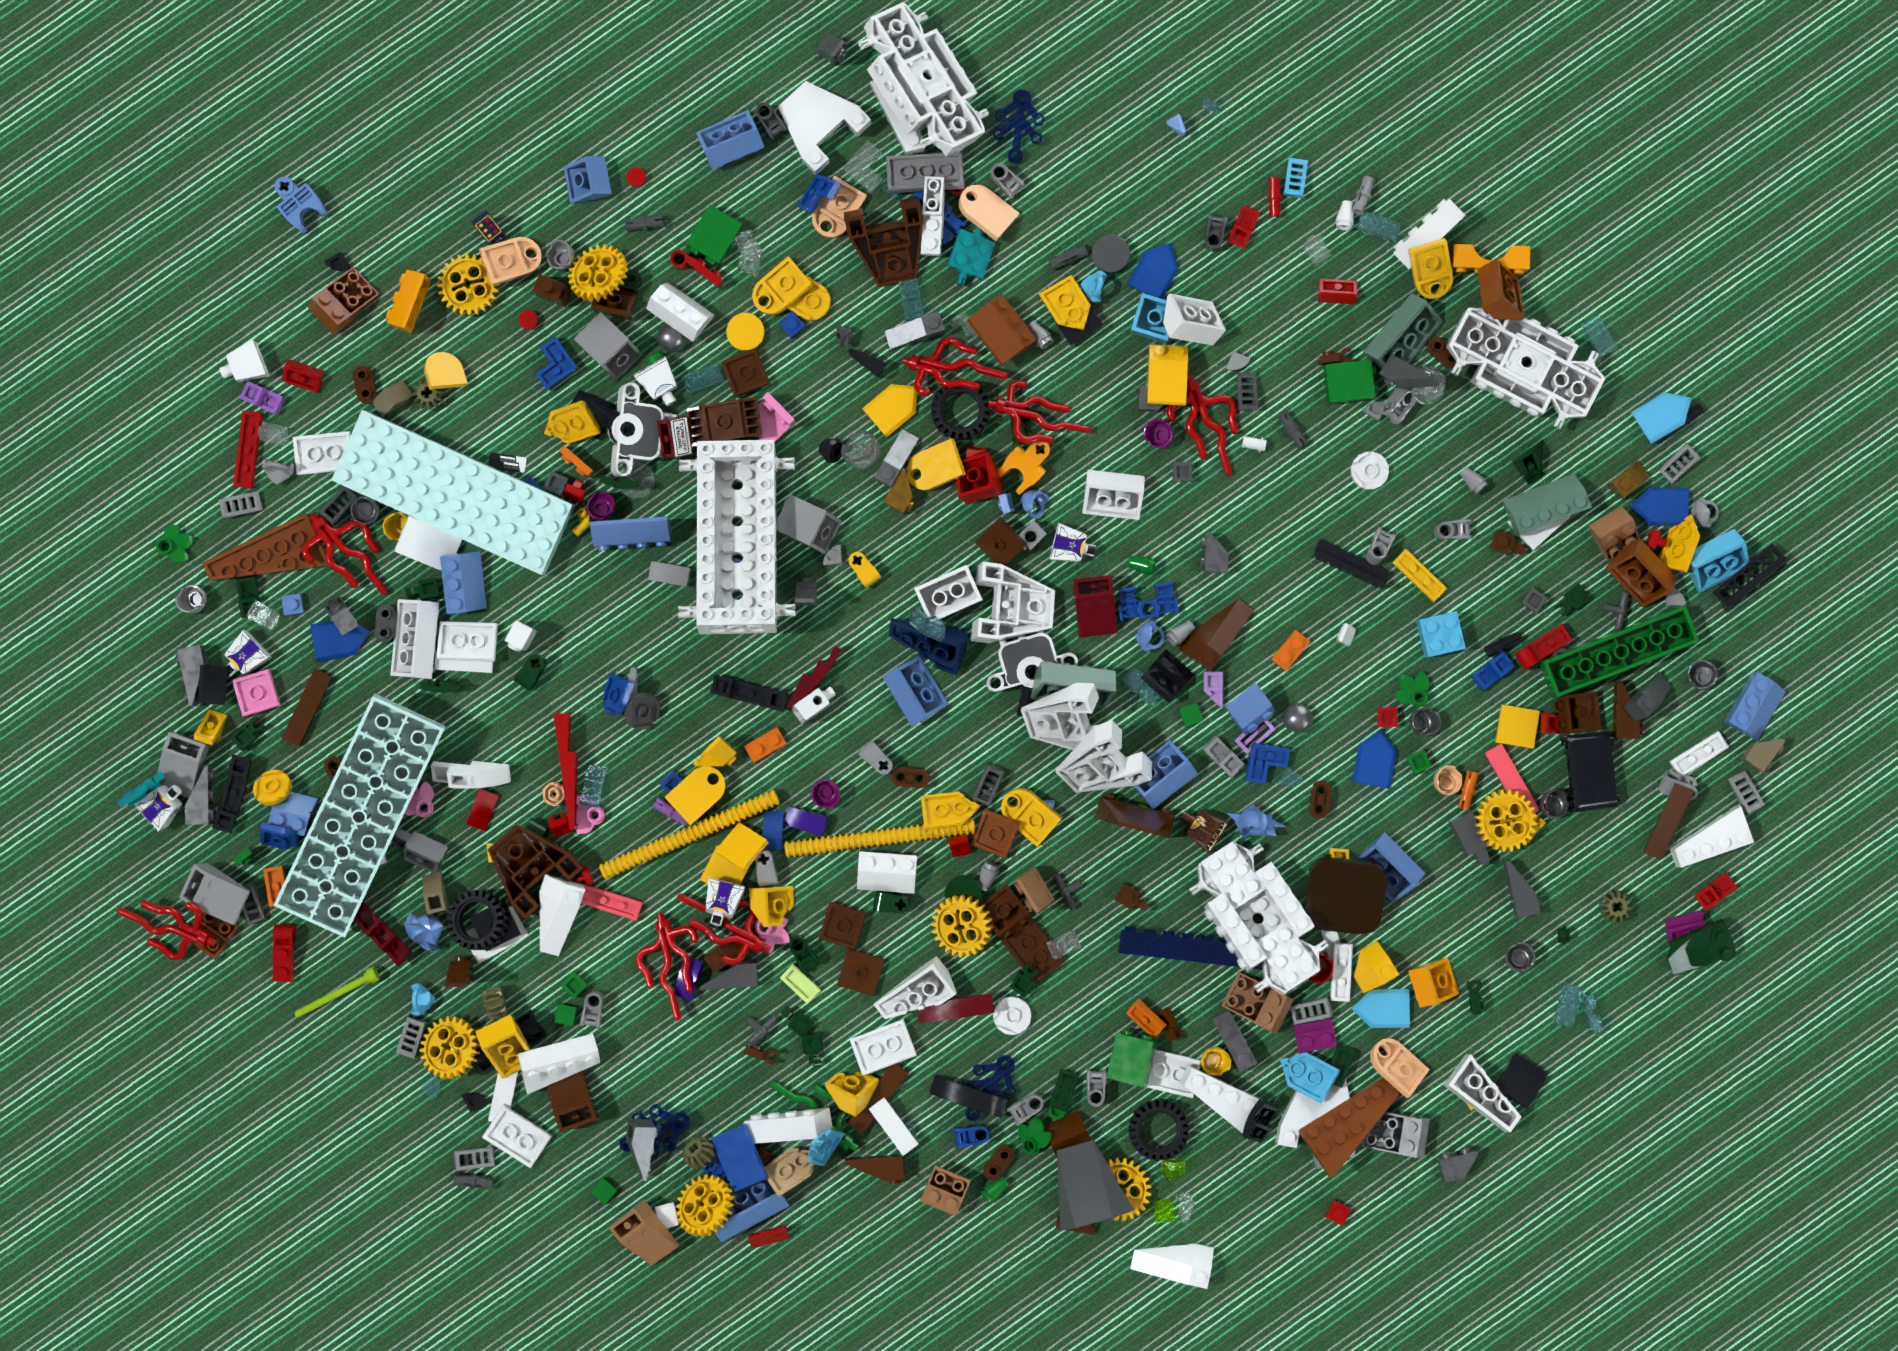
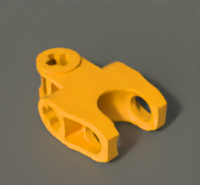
M1035 442L1026 451L1018 445L1008 455L1004 464L999 469L1000 478L1013 469L1022 473L1023 482L1016 490L1019 496L1035 485L1047 472L1041 466V463L1049 455L1050 447L1048 443ZM1044 446L1045 453L1036 454V447Z

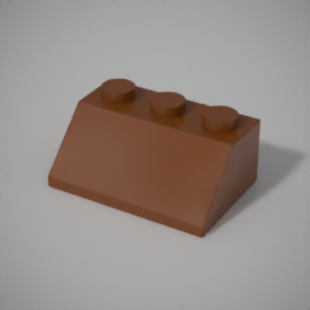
M1497 258L1477 269L1479 276L1477 280L1481 290L1479 293L1482 298L1483 304H1481L1483 311L1486 314H1490L1494 319H1525L1519 279Z
M1003 294L987 303L967 319L1001 366L1024 352L1037 340Z
M1640 538L1625 546L1606 566V569L1642 607L1673 592L1677 579Z

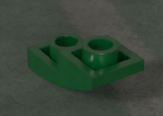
M448 678V681L442 680L440 687L438 682L428 680L427 683L421 682L420 689L449 693L463 690L464 686L459 685L460 681Z

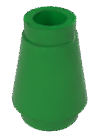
M1128 556L1126 567L1145 575H1152L1156 560L1152 559V557Z
M1001 1177L983 1187L980 1193L989 1204L995 1203L1009 1184Z

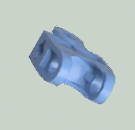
M280 177L276 180L275 190L283 199L276 207L287 221L303 234L307 232L303 221V216L307 211L314 210L323 217L328 215L321 199L307 183L299 188L288 177ZM285 184L288 185V186H287V187L289 188L288 191H285V190H284V187H283V186H284Z

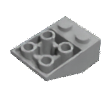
M168 732L158 772L161 771L165 776L160 781L161 786L166 785L170 788L172 785H177L182 791L180 795L189 798L199 779L210 745L176 732Z
M200 863L193 865L179 898L186 903L192 902L198 905L203 912L235 925L250 891L211 864Z
M1386 1111L1364 1138L1362 1147L1422 1158L1425 1154L1430 1119Z

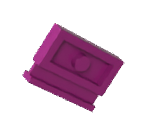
M1698 910L1664 919L1668 945L1670 946V940L1705 926L1703 912Z
M1331 1018L1293 1025L1298 1053L1337 1046Z

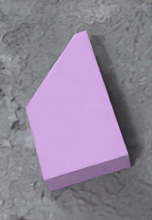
M1203 672V691L1219 707H1223V672Z

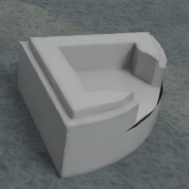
M1233 351L1226 370H1239L1245 367L1251 358Z
M1384 402L1371 403L1362 412L1379 421L1383 415L1380 410Z
M841 544L832 547L826 553L823 566L843 564Z
M1674 588L1673 592L1665 595V606L1686 605L1685 598L1680 591Z

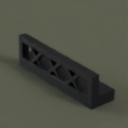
M1321 539L1312 555L1313 558L1379 589L1385 587V581L1390 571L1377 565H1372L1368 561Z
M1772 543L1714 590L1713 594L1723 604L1722 608L1728 613L1786 566L1788 559ZM1771 550L1778 557L1774 562L1765 561V555ZM1753 564L1762 565V572L1751 574V566ZM1739 576L1748 577L1747 584L1745 586H1736V578ZM1724 588L1733 589L1732 596L1728 600L1719 593Z
M531 1009L515 1019L529 1046L547 1035ZM537 1028L539 1030L538 1033L529 1035V1032ZM480 1046L476 1048V1051L480 1052V1054L474 1055L477 1062L472 1061L471 1064L483 1076L494 1069V1066ZM483 1061H489V1064L483 1068L479 1065Z

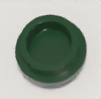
M1563 926V928L1558 927V943L1566 945V941H1570V930H1566V926Z

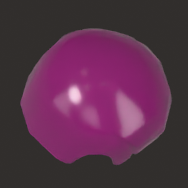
M1153 419L1147 422L1144 427V439L1154 448H1165L1171 444L1174 438L1173 427L1163 419Z
M604 491L603 493H594L588 500L586 508L589 516L594 520L605 521L614 515L616 505L613 496Z
M819 780L813 785L811 791L812 801L820 808H833L838 804L841 796L839 787L831 780Z

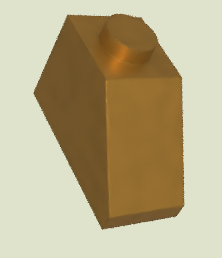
M1636 461L1611 481L1608 487L1620 500L1636 489L1649 474Z
M902 468L883 502L904 514L905 511L909 512L914 502L912 501L913 495L906 470Z

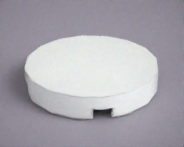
M1364 452L1353 460L1351 477L1360 488L1374 490L1382 486L1388 478L1389 465L1381 454Z
M1005 997L994 1008V1023L1005 1034H1019L1026 1030L1030 1024V1007L1019 997Z

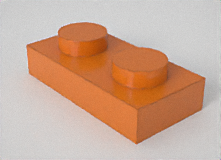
M563 446L559 450L563 454L561 458L567 464L572 462L576 465L577 468L575 470L582 477L587 475L590 478L595 473L567 447Z
M1294 630L1271 660L1286 672L1310 641L1297 630Z
M778 727L745 745L744 748L753 763L787 743Z
M284 865L263 869L269 907L274 905L286 880Z
M1137 999L1126 1012L1153 1039L1167 1025L1140 999Z

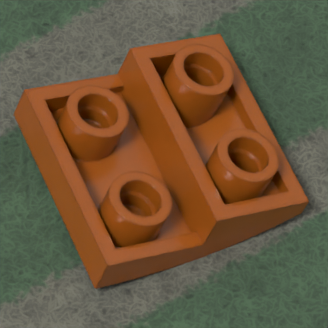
M202 911L203 919L200 929L211 933V938L216 939V944L213 947L210 945L203 947L195 942L190 943L216 960L239 927Z

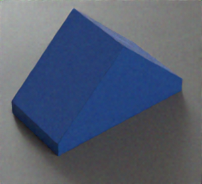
M765 811L763 838L768 841V844L764 849L782 850L784 812Z

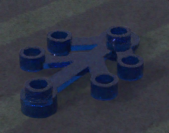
M1026 90L1016 91L1013 95V102L1004 109L997 110L995 113L996 120L1003 122L1008 114L1017 109V114L1003 127L996 128L993 131L994 139L1000 141L1004 138L1005 134L1015 127L1013 147L1008 152V161L1015 165L1019 164L1023 159V153L1020 150L1022 128L1031 138L1032 144L1039 145L1042 142V135L1035 132L1024 118V111L1026 110L1033 118V123L1036 126H1042L1045 121L1044 116L1038 114L1031 105L1032 97ZM1024 96L1026 100L1020 102L1018 98ZM1002 112L1005 116L1004 118H998L997 114ZM1037 117H1041L1042 122L1037 123L1035 119ZM997 131L1002 132V136L996 137L995 133ZM1039 136L1040 141L1035 142L1033 137ZM1014 152L1019 154V157L1016 159L1012 157Z
M1003 1055L997 1059L996 1063L987 1065L976 1064L973 1067V1073L976 1076H981L984 1072H996L991 1078L976 1081L965 1080L962 1084L964 1085L969 1082L972 1085L971 1088L974 1089L985 1087L983 1092L990 1094L993 1091L994 1095L1001 1097L999 1080L1004 1076L1006 1084L1005 1095L1012 1098L1016 1095V1089L1013 1086L1011 1072L1015 1068V1062L1010 1056ZM1007 1061L1009 1066L1003 1068L1001 1066L1002 1062ZM978 1066L981 1067L982 1072L976 1073L975 1068ZM1012 1088L1014 1093L1008 1095L1007 1089ZM967 1107L965 1111L966 1118L969 1121L978 1120L981 1112L976 1110V1115L971 1116L969 1114L971 1108Z
M658 1104L651 1106L649 1110L651 1116H659L669 1121L662 1124L651 1119L658 1129V1135L654 1139L653 1144L657 1154L651 1156V1159L658 1157L660 1153L659 1147L665 1132L671 1129L673 1131L670 1139L665 1143V1149L669 1152L676 1149L680 1132L686 1130L690 1125V1118L685 1112L672 1114L663 1110ZM657 1108L659 1113H654L652 1109ZM636 1111L632 1116V1119H635V1115H640L641 1119H650L645 1117L641 1111ZM682 1118L684 1123H678L677 1119ZM624 1135L619 1142V1146L623 1151L629 1152L630 1148L625 1143L626 1135ZM669 1142L674 1144L673 1148L668 1147Z

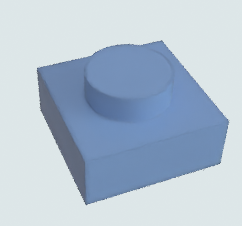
M1011 493L998 495V506L1003 511V514L1014 512L1015 507Z
M302 594L281 597L284 616L305 613Z

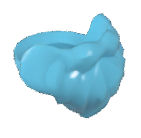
M1097 271L1087 276L1081 283L1084 292L1092 302H1101V288L1107 277L1103 271Z
M416 983L411 986L413 990V1008L410 1013L420 1016L430 1009L435 997L422 984Z

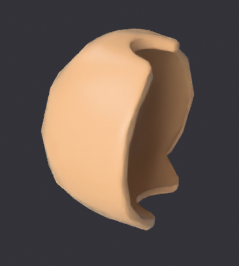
M1446 765L1435 773L1433 778L1434 786L1443 795H1453L1459 792L1462 786V774L1458 772L1455 766Z

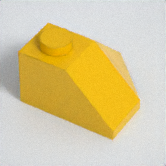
M718 736L693 764L695 766H725L726 764L730 766L737 759L735 757L737 752L721 736Z
M793 886L749 888L750 908L763 927L781 926L784 921L783 917L794 906Z
M1377 940L1360 950L1353 977L1363 993L1375 989L1399 975L1392 961Z
M855 1072V1075L845 1076L844 1073H836L825 1083V1087L839 1109L856 1117L867 1107L879 1083V1079L869 1074L862 1076L861 1072Z

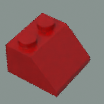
M989 452L961 460L966 475L956 479L958 498L970 504L1002 494L1000 476Z

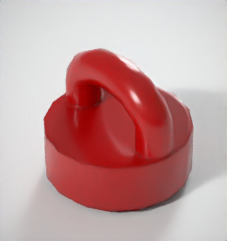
M584 866L581 870L582 875L575 877V881L585 880L588 886L593 884L594 881L589 867Z

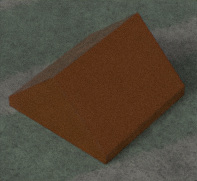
M619 288V291L614 289V295L607 294L606 300L603 296L599 302L594 298L591 309L595 313L601 312L604 315L631 321L638 292Z
M1078 1110L1064 1116L1062 1119L1044 1125V1130L1051 1133L1050 1144L1056 1157L1057 1150L1091 1141Z

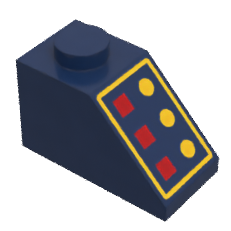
M487 210L471 222L489 245L504 240L503 237L506 234Z

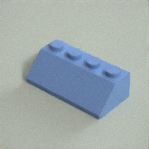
M668 517L590 522L593 546L595 548L598 547L599 551L610 550L612 546H617L618 549H629V545H637V548H647L648 544L664 547L667 546V543L672 542L671 522Z
M767 1179L735 1192L732 1190L730 1195L734 1199L730 1202L734 1206L729 1208L732 1214H727L726 1217L729 1221H723L724 1227L718 1226V1232L714 1233L721 1242H724L787 1208L790 1205L785 1193L778 1197Z

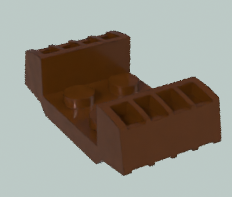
M757 397L736 399L686 409L692 447H697V441H730L741 438L763 437Z

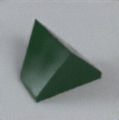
M1543 440L1512 459V462L1527 484L1544 475L1542 470Z

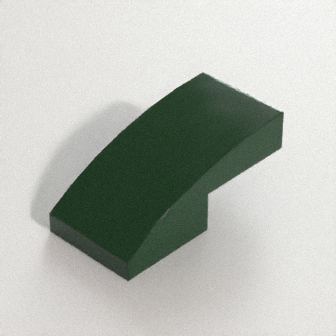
M603 474L599 480L604 485L622 490H640L642 488L641 484L624 476L620 483Z
M256 575L237 577L236 585L239 594L238 603L241 618L261 616Z

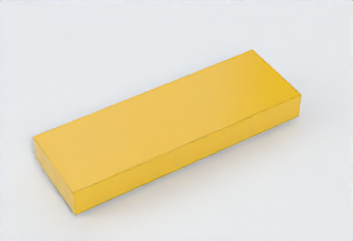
M1404 549L1392 562L1432 602H1435L1447 589L1407 549Z

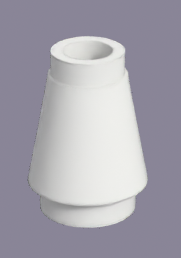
M1342 201L1335 220L1336 228L1344 231L1351 230L1354 225L1353 202Z

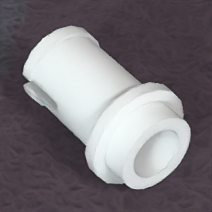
M1244 435L1242 448L1259 450L1258 452L1265 451L1267 440H1263V437L1258 439Z

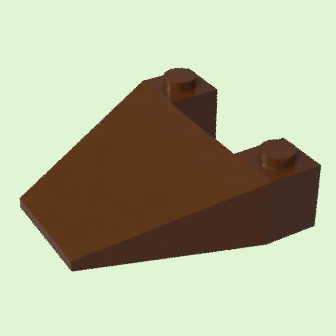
M919 196L900 200L903 219L866 226L863 209L844 212L848 237L879 287L917 279L923 229V215Z
M1106 793L1104 797L1100 796L1094 816L1095 819L1170 838L1175 816L1171 815L1172 811L1161 808L1159 812L1115 800L1116 796Z
M516 824L488 849L512 906L524 919L539 907V901L528 889L553 867H556L568 881L583 869V864L571 850L519 824Z

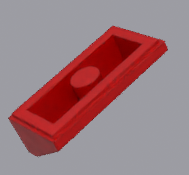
M1319 278L1318 302L1356 303L1357 281Z
M288 360L284 366L282 381L318 393L325 371L294 360Z
M480 788L466 825L486 831L499 795Z
M786 1225L755 1232L748 1236L752 1248L789 1239Z

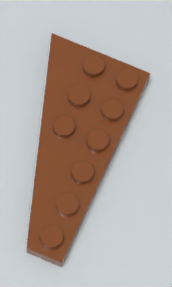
M307 513L202 563L211 581L328 566L325 559L326 551L321 541L309 550L314 558L312 563H308L302 555V547L305 542L317 534L310 526L312 522Z
M1385 1078L1380 1079L1299 1129L1298 1132L1331 1180L1400 1095V1092Z

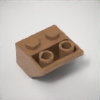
M1622 506L1589 525L1592 538L1608 563L1625 546L1639 539L1634 519Z
M935 1165L924 1188L920 1202L956 1216L971 1180Z

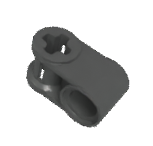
M762 102L757 105V119L772 141L776 135L788 130L770 104ZM763 108H767L770 111L766 117H762L759 114V111Z
M1212 213L1208 214L1204 240L1205 249L1215 252L1220 248L1228 216L1218 217L1212 216ZM1216 238L1218 244L1211 245L1208 239Z

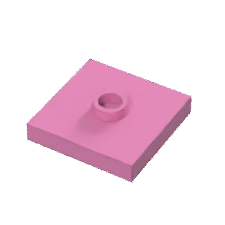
M270 669L232 680L243 717L281 706Z

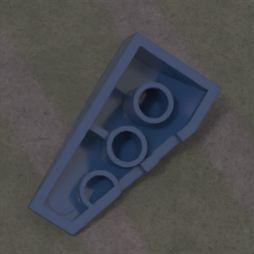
M893 618L890 620V637L906 648L911 647L920 653L918 656L924 659L926 657L934 663L933 666L939 670L953 675L958 674L968 647L970 633L942 625Z

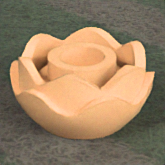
M551 782L543 788V800L546 804L559 806L565 801L562 784Z

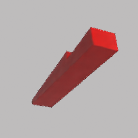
M553 713L569 829L576 830L578 753L570 752L571 715L569 713Z

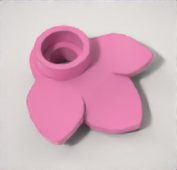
M424 782L420 789L416 788L404 814L409 816L417 814L419 817L425 818L433 813L434 806L432 800L434 790L428 782ZM423 804L427 805L428 807L427 811L425 812L421 810V806Z
M577 796V833L586 834L593 829L594 825H598L604 820L605 814L601 807L595 806L594 801L590 797ZM593 812L599 814L597 819L592 818Z
M783 917L784 921L781 926H771L766 931L761 930V922L759 920L755 923L756 933L759 937L766 940L765 944L771 946L769 953H772L775 944H786L790 941L788 933L783 928L788 923L785 917Z

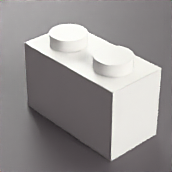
M515 620L504 641L509 643V648L517 652H521V650L527 651L537 631Z

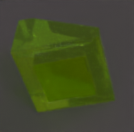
M1163 1160L1161 1163V1173L1168 1182L1184 1175L1186 1162L1184 1160Z
M1171 1198L1152 1201L1156 1224L1175 1221Z

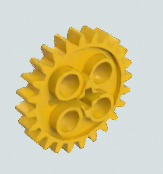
M606 244L603 245L602 249L599 245L596 246L595 250L589 247L588 253L583 251L582 257L577 255L578 262H573L575 267L569 268V271L572 273L568 275L570 279L568 283L571 286V290L578 298L581 297L584 301L588 298L590 302L594 298L599 302L602 296L606 300L607 294L613 296V290L619 291L618 285H624L622 279L627 278L625 272L629 271L626 267L628 263L624 255L617 248L614 249L612 245L608 248Z
M468 253L465 254V259L458 255V261L451 258L452 264L445 263L447 270L441 269L440 271L444 275L438 277L442 281V283L437 284V287L442 289L438 294L440 296L444 295L441 301L443 303L449 301L446 307L449 309L454 306V313L460 309V315L462 316L465 311H467L469 316L472 315V311L479 315V309L486 312L485 305L492 307L490 300H497L493 294L499 293L495 287L500 284L491 285L482 258L480 257L477 260L476 254L472 256V259H470ZM473 269H479L477 277L470 276ZM454 275H461V280L458 283L452 282ZM481 279H485L484 282L476 283V282L480 281ZM467 281L473 283L469 289L466 288ZM455 287H461L455 291H452V289ZM484 287V294L481 296L476 295L477 288ZM465 292L467 295L466 299L458 301V295Z
M1507 789L1505 793L1503 790H1499L1498 794L1491 792L1492 798L1485 796L1487 802H1479L1482 809H1476L1480 815L1474 816L1475 819L1479 820V823L1474 824V826L1480 827V830L1476 833L1483 834L1480 840H1488L1486 846L1493 844V850H1497L1500 847L1501 852H1505L1506 847L1509 852H1512L1513 846L1516 849H1520V844L1527 845L1525 839H1532L1529 833L1536 832L1532 825H1537L1536 822L1532 821L1537 815L1531 814L1535 807H1528L1531 801H1524L1525 795L1518 797V791H1514L1511 794V789ZM1513 804L1517 807V812L1514 815L1510 812V807ZM1494 807L1498 809V816L1496 818L1491 814ZM1519 816L1522 817V819L1518 821H1509L1506 823H1497L1493 825H1490L1489 823L1490 821L1503 820L1506 818H1515ZM1516 823L1520 826V831L1517 834L1513 831V826ZM1497 826L1501 828V835L1499 837L1494 833Z
M964 894L960 898L957 895H954L952 899L948 897L945 899L946 903L944 901L939 904L940 907L935 909L938 914L932 916L936 920L931 923L932 926L936 927L932 933L938 935L934 940H941L939 947L945 945V952L951 949L952 956L957 952L959 957L964 956V953L967 957L972 953L975 955L978 953V949L982 950L985 948L984 945L989 943L987 938L992 936L988 932L993 929V926L988 925L992 919L986 917L990 912L983 911L985 905L978 906V899L972 902V896L965 899ZM966 911H969V912L971 913V915H972V918H971V919H969V918L966 916V914H965ZM948 914L953 916L954 922L949 921ZM970 929L976 932V937L970 934ZM952 933L957 934L958 941L953 939Z
M447 1016L446 1020L439 1018V1023L433 1022V1029L427 1028L429 1034H423L426 1041L420 1042L424 1045V1048L419 1051L425 1054L421 1059L426 1060L423 1066L429 1067L428 1072L434 1073L433 1076L442 1079L448 1078L453 1080L454 1076L460 1078L461 1073L467 1074V1067L473 1068L471 1065L472 1061L477 1062L474 1055L480 1054V1052L476 1051V1048L480 1047V1044L475 1042L478 1040L477 1036L474 1035L477 1030L471 1028L472 1024L466 1023V1020L455 1016L454 1018ZM464 1039V1044L460 1047V1042ZM440 1049L439 1055L436 1056L437 1050ZM453 1057H455L454 1064L451 1063Z
M1115 1158L1114 1163L1110 1159L1107 1161V1164L1115 1175L1120 1187L1129 1180H1133V1183L1125 1187L1123 1191L1129 1203L1133 1206L1134 1211L1114 1217V1221H1118L1119 1217L1122 1222L1126 1221L1127 1217L1129 1220L1134 1219L1133 1214L1139 1216V1210L1144 1211L1146 1209L1143 1204L1149 1203L1146 1197L1151 1196V1193L1146 1192V1190L1151 1188V1186L1145 1183L1149 1178H1143L1145 1171H1138L1140 1165L1133 1167V1160L1127 1164L1126 1158L1122 1159L1121 1163L1119 1158ZM1120 1171L1125 1175L1124 1181L1118 1176ZM1131 1187L1136 1190V1197L1130 1194Z
M705 1174L704 1178L699 1175L698 1181L691 1179V1186L686 1184L687 1190H681L683 1197L677 1198L680 1204L675 1206L680 1209V1211L675 1213V1215L680 1217L677 1220L681 1224L680 1227L690 1235L692 1234L695 1237L699 1235L704 1238L705 1234L711 1236L712 1231L717 1233L718 1226L723 1228L722 1222L729 1221L726 1216L727 1214H732L729 1208L734 1206L730 1202L734 1197L730 1195L732 1190L728 1188L729 1184L719 1177Z

